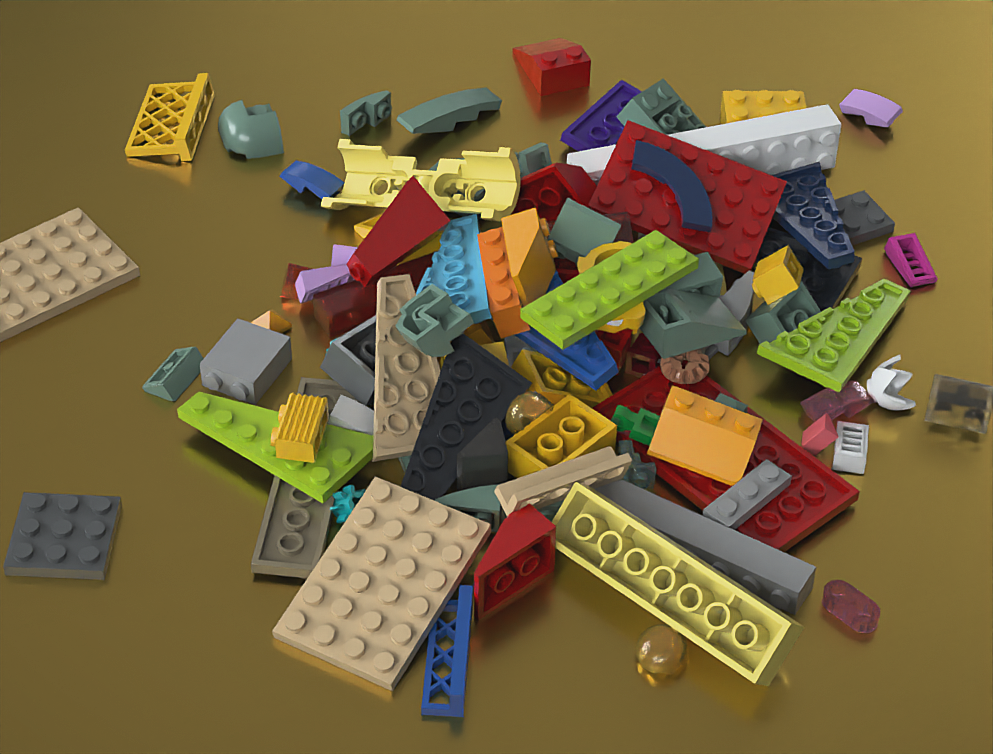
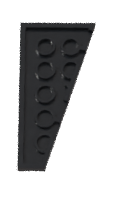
M769 227L752 269L755 271L760 260L789 245L804 269L801 281L820 311L822 312L829 307L832 309L836 308L859 271L862 258L854 255V262L842 265L839 268L827 269L791 234Z

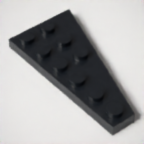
M465 334L451 340L454 352L445 357L400 486L434 501L443 497L532 384V382Z

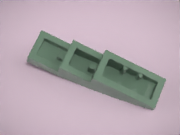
M486 87L468 89L424 102L398 115L397 121L412 134L453 131L457 121L477 120L479 111L499 110L502 100Z

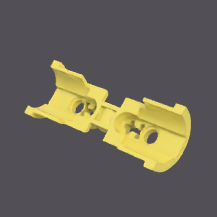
M340 139L337 148L343 156L347 176L342 193L338 194L335 198L323 197L321 207L334 210H342L349 205L388 207L400 192L397 188L401 190L409 178L414 176L442 211L481 214V218L484 220L501 221V218L511 215L516 206L520 192V167L512 148L499 147L498 153L462 151V156L465 160L440 158L437 171L415 170L417 166L416 157L388 156L382 146L355 145L350 139ZM388 183L387 191L382 195H378V188L382 184ZM485 189L484 198L475 202L474 196L476 192Z

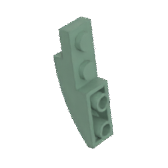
M497 485L469 488L435 499L438 503L491 524L492 532H497L500 524L507 518L494 492ZM564 500L537 510L552 522Z

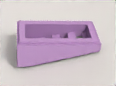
M346 264L301 271L295 282L299 302H307L353 280V277Z

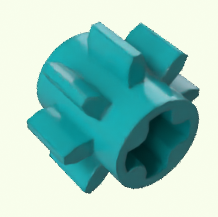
M354 485L343 487L342 491L333 493L332 496L335 500L330 510L333 511L337 518V523L347 520L365 493V489L355 491Z

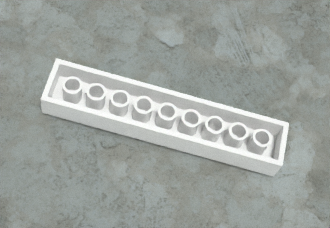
M827 104L669 134L668 136L769 175H774L816 162H820L821 170L834 168L841 122ZM616 145L567 154V164L582 166L593 182L598 185Z

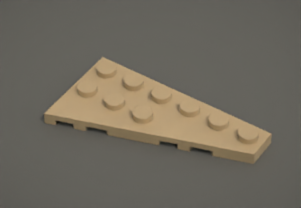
M409 274L382 277L377 283L373 462L412 455L441 371L437 357L426 355L410 345L395 326L402 315L400 308L416 296Z

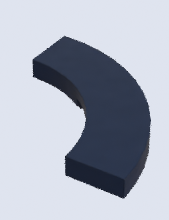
M636 140L631 169L646 173L670 187L675 194V199L680 208L683 228L710 233L713 219L712 208L707 192L696 174L683 161L658 146Z

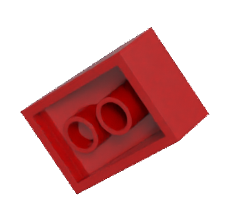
M557 38L513 48V54L540 96L590 86L591 59L579 44L563 38Z
M530 503L520 510L511 512L503 520L474 572V617L478 621L554 571L556 526Z

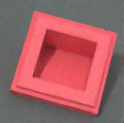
M827 413L802 433L801 445L803 449L815 456L839 437Z

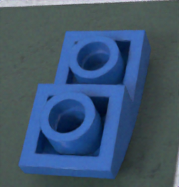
M297 160L279 176L300 193L308 188L321 199L323 197L333 198L343 189L345 183L318 166Z

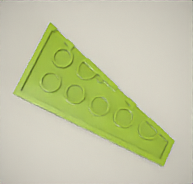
M882 279L861 290L859 296L853 299L846 298L842 300L840 306L834 309L829 307L799 323L798 328L789 333L784 331L777 335L776 340L770 343L765 341L759 344L756 354L840 393L906 303L911 290L887 279Z
M203 392L196 393L177 409L179 419L322 504L373 459V435L327 424L315 463L276 458L275 447L271 446L272 429L280 425L278 411Z

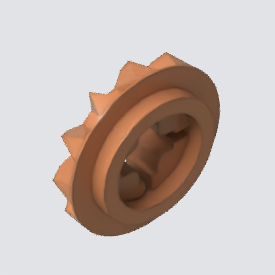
M700 348L674 357L661 358L660 368L663 375L672 382L693 384L707 376L710 364L708 355L703 354ZM683 360H688L689 362L685 365V369H682L681 363Z

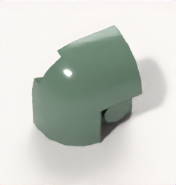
M240 100L223 110L218 120V132L228 153L234 151L246 154V159L284 153L276 111H272L270 104L245 108L243 100Z
M431 284L400 308L402 315L395 326L403 338L413 347L431 357H443L454 352L450 341L462 335L474 322L468 312L453 304L448 293Z

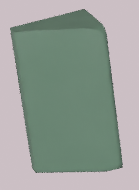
M197 347L175 349L142 387L143 390L168 401H176L201 372L200 362L204 358Z

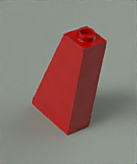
M414 176L409 178L346 264L351 276L356 281H360L364 287L443 233L451 221Z

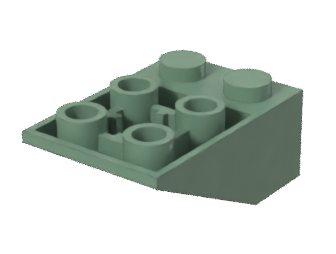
M664 78L633 97L616 116L624 126L627 120L666 135L707 127Z
M665 288L643 301L646 312L640 330L663 359L747 334L746 329L719 297Z

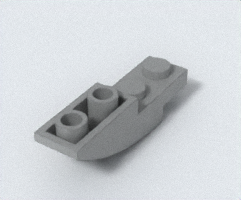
M750 270L740 279H736L732 287L719 297L746 330L748 324L745 320L752 314L754 290L752 288L754 272ZM743 336L701 348L702 353L708 355L709 360L718 351L728 356Z

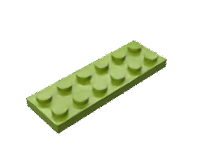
M655 230L521 308L520 318L564 350L698 269L699 258Z

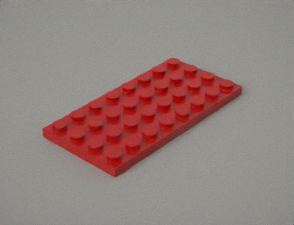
M683 360L681 363L682 369H685V365L688 364L687 360ZM658 366L592 409L610 421L617 405L625 406L637 414L640 408L660 416L672 385L713 401L720 393L737 401L740 400L708 376L693 384H679L667 379L663 375L660 366ZM748 407V414L763 420L743 477L766 459L792 477L791 483L787 488L742 523L735 531L785 552L856 502L860 491ZM630 430L617 431L616 441L702 511L732 487L647 454L649 446L629 438Z

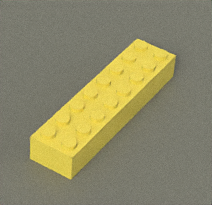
M575 482L552 520V523L556 526V549L755 684L770 685L804 629V626L590 486Z

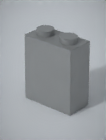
M237 318L200 362L202 386L256 405L292 360L291 337Z

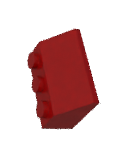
M556 162L520 178L519 197L511 215L536 208L539 218H546L547 224L551 225L556 222L567 198L589 208V202L597 185L582 166Z

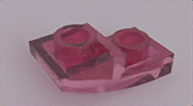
M857 380L848 381L840 393L827 388L800 403L806 414L813 422H816L826 413L830 416L831 420L842 413L849 419L872 404L874 400Z

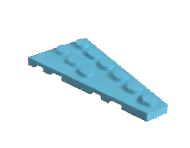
M477 214L450 221L440 238L441 247L439 251L434 252L432 256L433 264L430 268L426 269L416 291L417 295L429 285H435L449 294L453 304L468 312L474 324L492 318L477 234L481 233Z

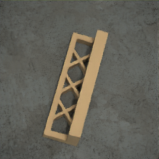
M609 446L497 485L494 492L507 516L529 503L536 509H540L565 500L575 482L596 489L623 479L633 460L629 453L616 456L612 447Z

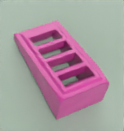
M915 233L890 237L884 250L910 287L937 282L938 278ZM918 266L919 268L911 270L910 267ZM921 273L924 274V276H920V277H915V276H914V275H916V274H921Z

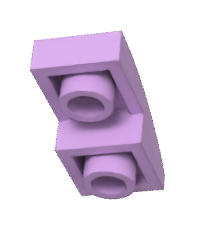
M853 89L839 104L842 113L862 115L867 125L889 127L903 112L901 106L889 99L858 89Z

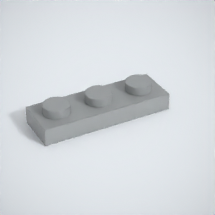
M766 459L704 508L703 516L735 530L787 488L791 483L792 476Z

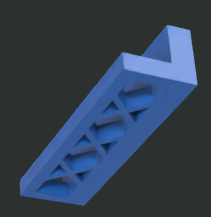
M459 585L458 600H449L443 611L457 612V618L446 624L438 617L429 632L421 715L464 717L473 613V586ZM448 635L454 641V645L444 651L436 642ZM445 662L452 669V672L441 679L433 669ZM442 690L450 697V704L430 703V697Z

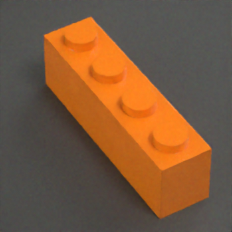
M503 226L477 234L490 313L500 338L529 331V324L520 318V309L523 308V304L511 276Z

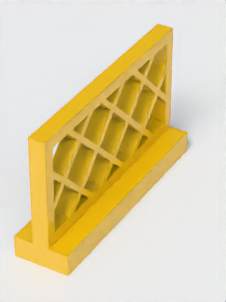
M198 74L195 82L150 84L125 148L126 156L179 154L181 161H192L215 96L209 74ZM184 92H190L183 97L181 96ZM166 93L158 98L155 97V94ZM172 99L176 100L167 106L165 105V103ZM182 106L186 107L185 109L179 111L178 113H175V112H174L175 110L179 109V108L182 107ZM160 108V110L156 111L155 113L151 115L149 114V112H151L152 110ZM166 115H169V116H170L169 118L163 120L162 122H159V121H158L159 119L165 117ZM177 122L180 124L171 130L168 128ZM150 124H153V125H154L153 127L149 128V129L146 130V131H143V130H142L143 128L149 126ZM161 131L164 133L155 139L152 138V136L158 134ZM170 139L174 140L173 144L162 145ZM145 140L148 142V143L144 144L143 146H137L138 144L144 142Z

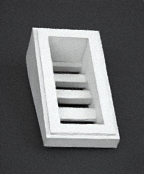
M837 421L836 432L839 437L835 440L832 470L864 474L867 460L869 425Z

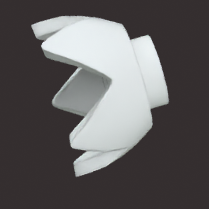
M900 355L879 365L873 371L872 378L867 380V391L873 403L878 402L881 407L890 410H906L917 406L915 401L898 394L913 376L910 372L891 369L895 363L901 360Z

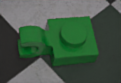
M617 405L611 421L617 425V431L630 430L629 438L650 446L660 416L640 408L637 414L625 406Z

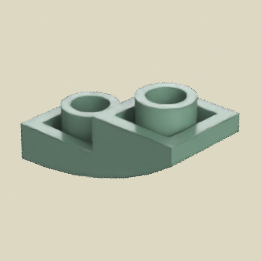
M386 90L365 96L340 110L341 133L351 136L366 123L375 127L384 119H387L392 111L391 92Z

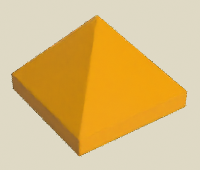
M274 310L266 312L251 322L281 334L292 327L289 321Z

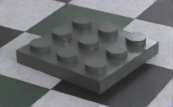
M24 492L3 565L5 575L105 580L122 508L121 497Z

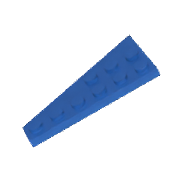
M557 271L553 275L546 294L564 284ZM531 326L529 331L515 334L523 342L594 390L599 389L619 372L616 362L595 331L564 350Z

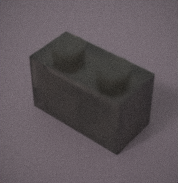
M935 374L924 421L986 434L993 408V386Z

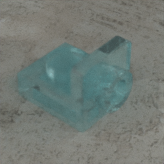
M632 440L619 441L617 456L629 453L633 460L622 480L642 489H653L656 476L655 463H641L640 454L634 453Z

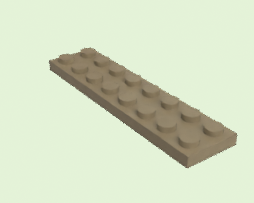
M305 377L300 379L297 394L300 393L302 396L305 394L307 396H319L320 398L326 397L328 399L329 418L340 395L359 402L335 380ZM274 476L251 561L252 573L308 578L325 551L333 517V511L330 510V507L334 504V497L331 496L322 504L291 484Z

